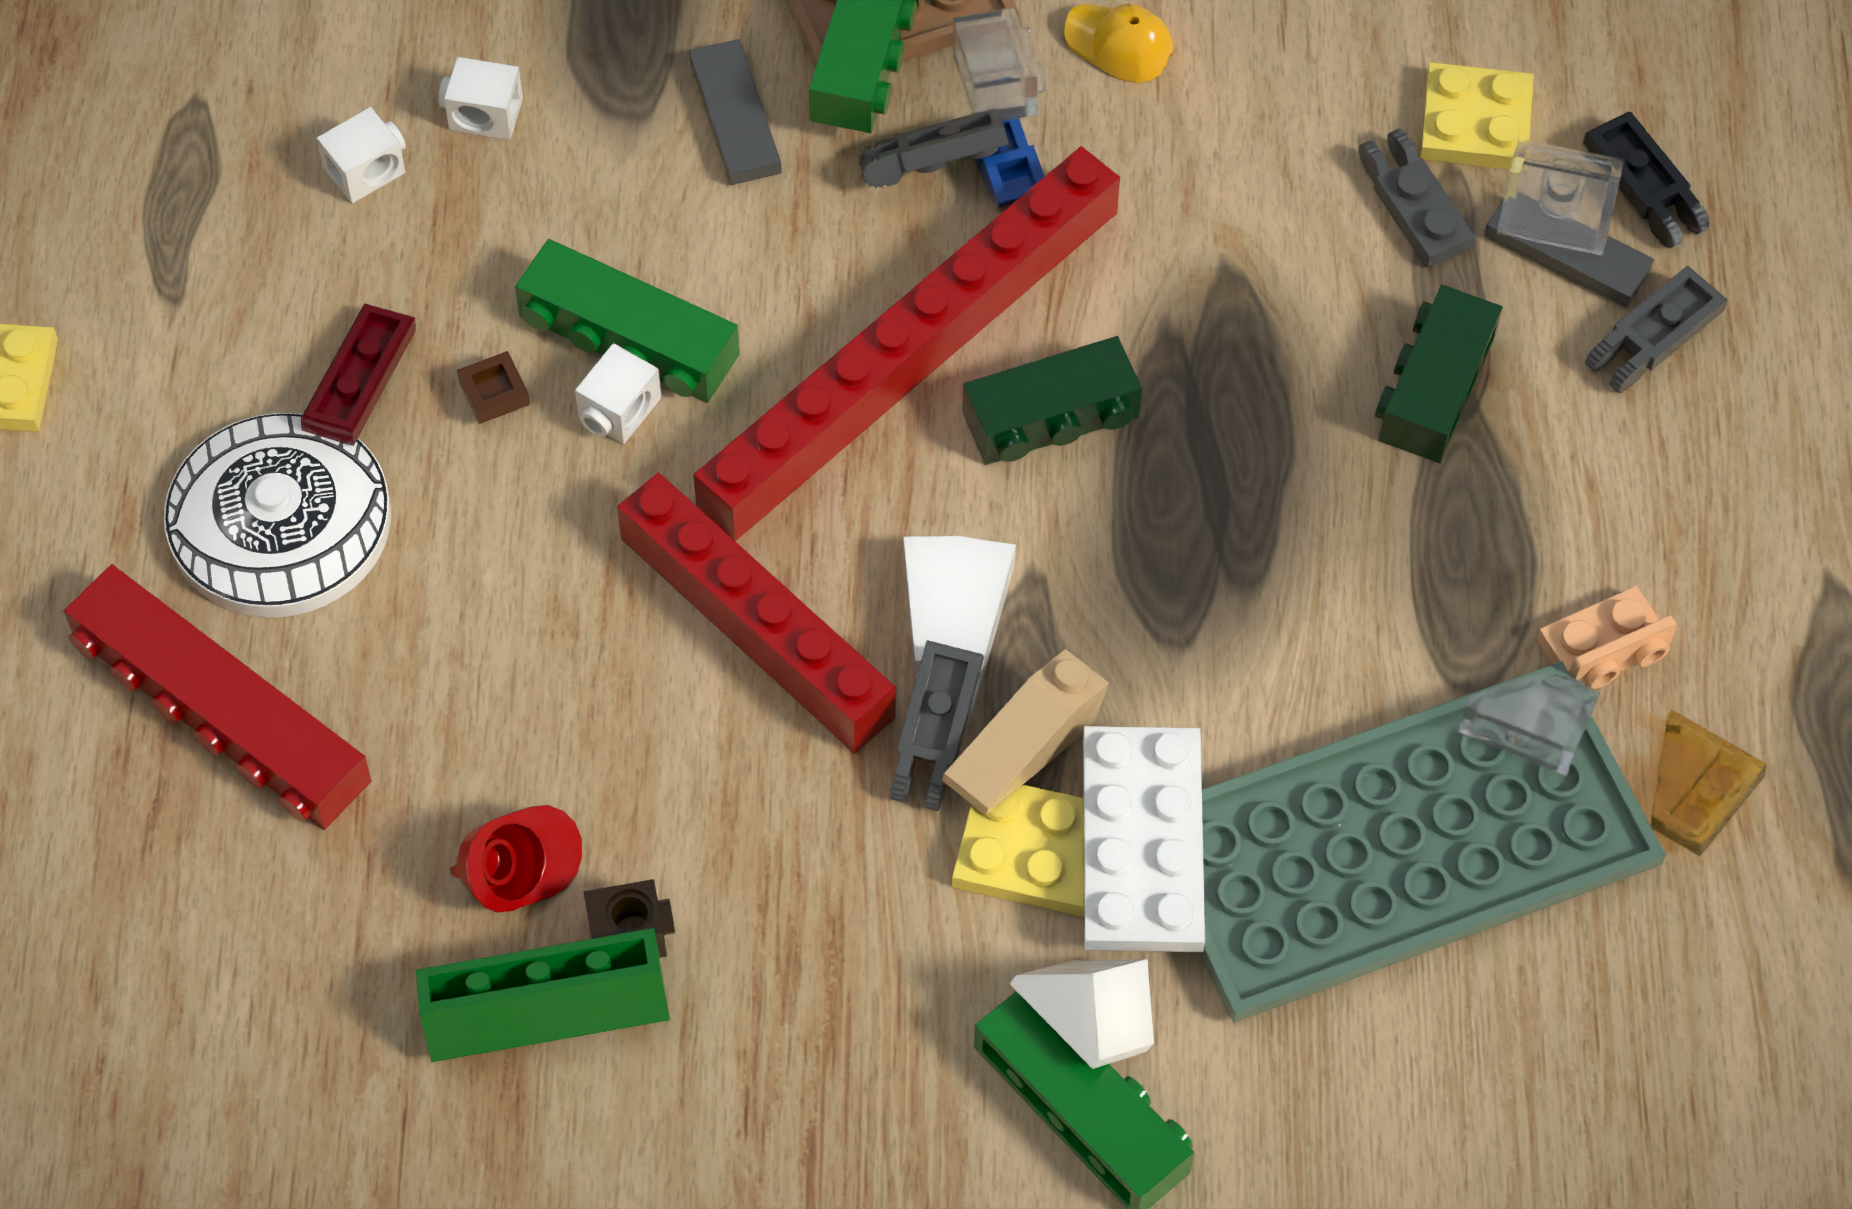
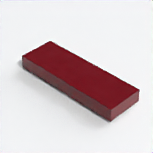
M364 303L301 417L302 431L354 446L416 331L415 317Z

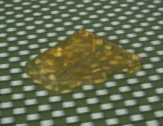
M1671 710L1666 718L1657 788L1651 815V828L1694 854L1701 856L1763 780L1766 774V763Z

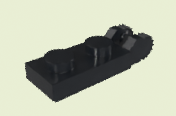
M1628 111L1585 133L1583 145L1643 219L1647 218L1651 232L1660 240L1664 247L1672 248L1680 244L1683 237L1681 234L1682 230H1680L1676 220L1673 219V216L1667 210V207L1673 204L1675 205L1678 218L1687 226L1691 233L1696 235L1708 230L1710 227L1707 211L1704 210V206L1700 205L1699 200L1691 192V185L1632 112Z

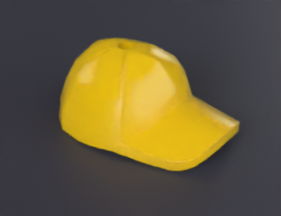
M1127 3L1118 5L1115 8L1080 4L1069 11L1065 21L1064 38L1067 47L1081 58L1120 80L1133 83L1151 81L1162 74L1163 69L1169 62L1170 56L1174 53L1173 38L1164 21L1148 9L1136 4Z

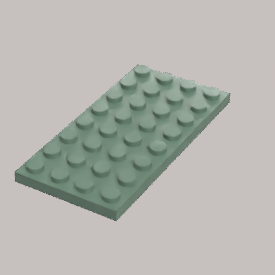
M1561 661L1203 789L1204 951L1201 954L1233 1023L1655 868L1662 865L1666 854L1566 666Z

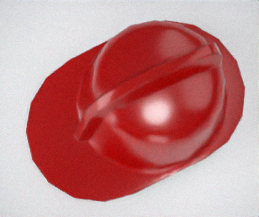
M550 805L530 806L494 818L470 831L460 845L457 864L450 867V873L453 877L461 879L462 884L483 908L496 913L514 911L550 898L567 888L577 875L582 860V838L576 823L563 810Z

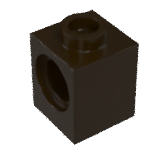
M654 879L583 891L591 939L654 928L660 958L667 957L664 935L674 934L675 927L670 899L658 900ZM631 916L640 917L645 920L643 925L633 930H625L617 926L621 920Z

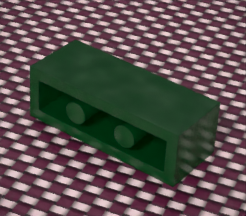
M1442 284L1433 304L1423 301L1412 332L1418 333L1419 336L1414 346L1407 343L1404 344L1394 369V374L1400 376V379L1395 389L1389 386L1384 388L1377 405L1375 417L1383 420L1378 441L1441 464L1496 336L1503 306Z
M1115 336L963 383L962 413L985 465L1001 460L1012 462L1024 457L1030 451L1052 444L1057 446L1067 445L1077 440L1081 435L1103 428L1113 430L1127 425L1132 419L1139 417L1142 387L1119 337Z

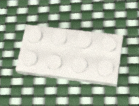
M1084 726V950L1204 951L1205 918L1200 728Z

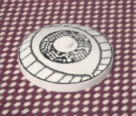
M271 413L246 418L230 424L206 438L186 457L177 470L170 484L164 508V525L167 541L175 563L183 577L197 592L214 604L239 614L254 617H287L307 613L324 607L351 591L367 576L380 558L386 545L391 525V503L384 473L373 453L360 439H357L354 446L304 432L301 428V417L303 414Z

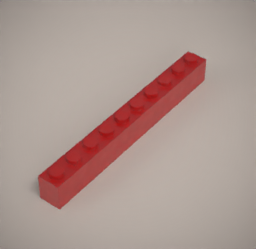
M1080 146L693 474L696 506L733 540L737 541L1117 214L1120 176L1084 147Z

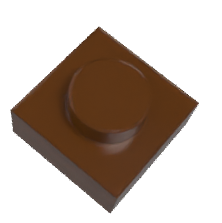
M508 351L457 370L459 383L479 424L530 405L528 391Z

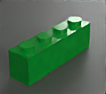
M837 0L809 87L810 121L872 133L877 113L883 115L887 113L892 92V84L887 83L890 71L898 73L901 68L905 43L900 41L903 30L911 31L917 11V0Z
M549 238L515 285L519 316L530 326L540 331L550 330L566 337L577 348L588 353L598 352L604 355L614 343L658 368L660 381L672 392L683 397L693 396L708 403L740 355L737 324Z
M654 928L416 969L419 1015L431 1062L670 1020L664 976Z
M1017 991L975 1024L974 1048L1126 1209H1149L1190 1174L1194 1151L1191 1149L1193 1147L1192 1141L1185 1130L1172 1119H1168L1165 1122L1149 1106L1151 1104L1149 1095L1134 1078L1127 1076L1123 1079L1110 1064L1092 1069Z

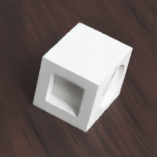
M457 57L451 77H443L439 90V106L446 108L449 130L511 140L523 100L519 67Z
M371 107L317 137L323 169L352 204L406 173L402 150L406 148L403 136L393 122L388 121L384 123Z
M613 343L575 389L578 417L581 423L591 433L599 437L607 435L624 445L661 399L659 369Z

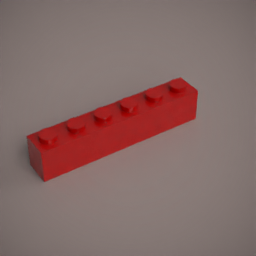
M660 472L656 473L617 505L621 540L854 754L896 718V686Z
M113 564L105 569L63 610L72 631L68 636L69 640L79 652L90 660H94L99 656L111 665V673L124 687L132 692L140 688L153 698L151 702L154 707L170 722L177 724L182 720L195 730L193 732L195 738L207 751L215 756H219L222 752L237 762L236 768L239 773L254 787L261 789L264 785H267L280 795L278 800L281 805L297 820L304 822L309 818L325 830L372 782L364 754Z

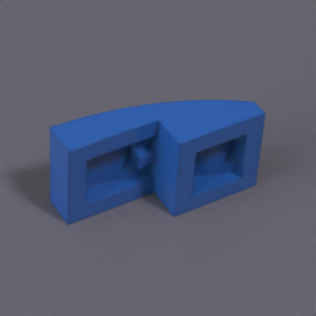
M1016 110L1000 114L1009 145L998 147L997 152L988 157L975 159L982 179L997 208L1012 205L1045 177L1034 145H1028Z

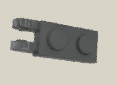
M992 108L897 134L895 137L877 141L875 145L870 143L869 146H864V150H861L859 165L862 169V178H864L865 183H868L870 187L874 186L875 189L877 187L883 188V185L892 186L898 184L904 172L907 173L914 170L919 173L934 172L943 168L947 161L965 156L970 159L985 158L996 153L998 147L1009 145L999 109Z
M1401 128L1396 129L1387 135L1390 152L1400 168L1390 171L1385 155L1375 142L1371 140L1359 145V158L1364 169L1366 168L1368 175L1375 184V192L1425 267H1430L1474 247L1475 235L1423 158H1418L1415 145L1408 138L1404 130Z
M1686 266L1614 325L1613 331L1590 351L1585 364L1593 371H1599L1600 368H1603L1615 358L1622 347L1625 348L1633 357L1615 372L1610 381V386L1618 393L1624 392L1635 384L1647 369L1653 370L1721 314L1726 308L1728 299L1693 269Z
M929 640L926 641L897 748L900 757L892 784L890 799L904 802L911 789L915 758L935 763L931 781L928 783L925 793V808L939 811L947 786L942 781L946 770L958 757L984 660L983 654Z

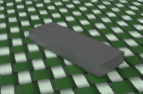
M740 39L689 50L690 64L730 185L781 174V160Z
M1513 187L1487 223L1484 234L1625 307L1633 299L1654 263V259Z

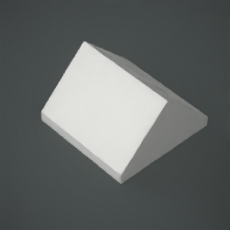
M1147 959L1070 961L1016 975L1010 983L1092 1069L1145 1053L1154 1044Z

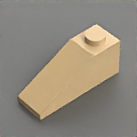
M1064 649L1021 686L946 770L942 781L986 816L1083 735L1084 726L1094 725L1109 682L1067 649Z

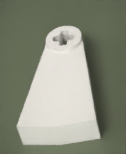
M964 536L903 537V559L915 681L927 640L980 653L984 656L966 729L974 717L976 702L1015 567L1016 545Z

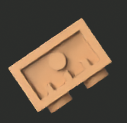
M1635 586L1540 628L1536 640L1552 665L1563 661L1578 690L1589 685L1592 689H1598L1611 683L1619 676L1621 671L1638 663L1641 667H1647L1665 657L1670 650V644L1678 625L1672 616L1659 620L1638 586Z

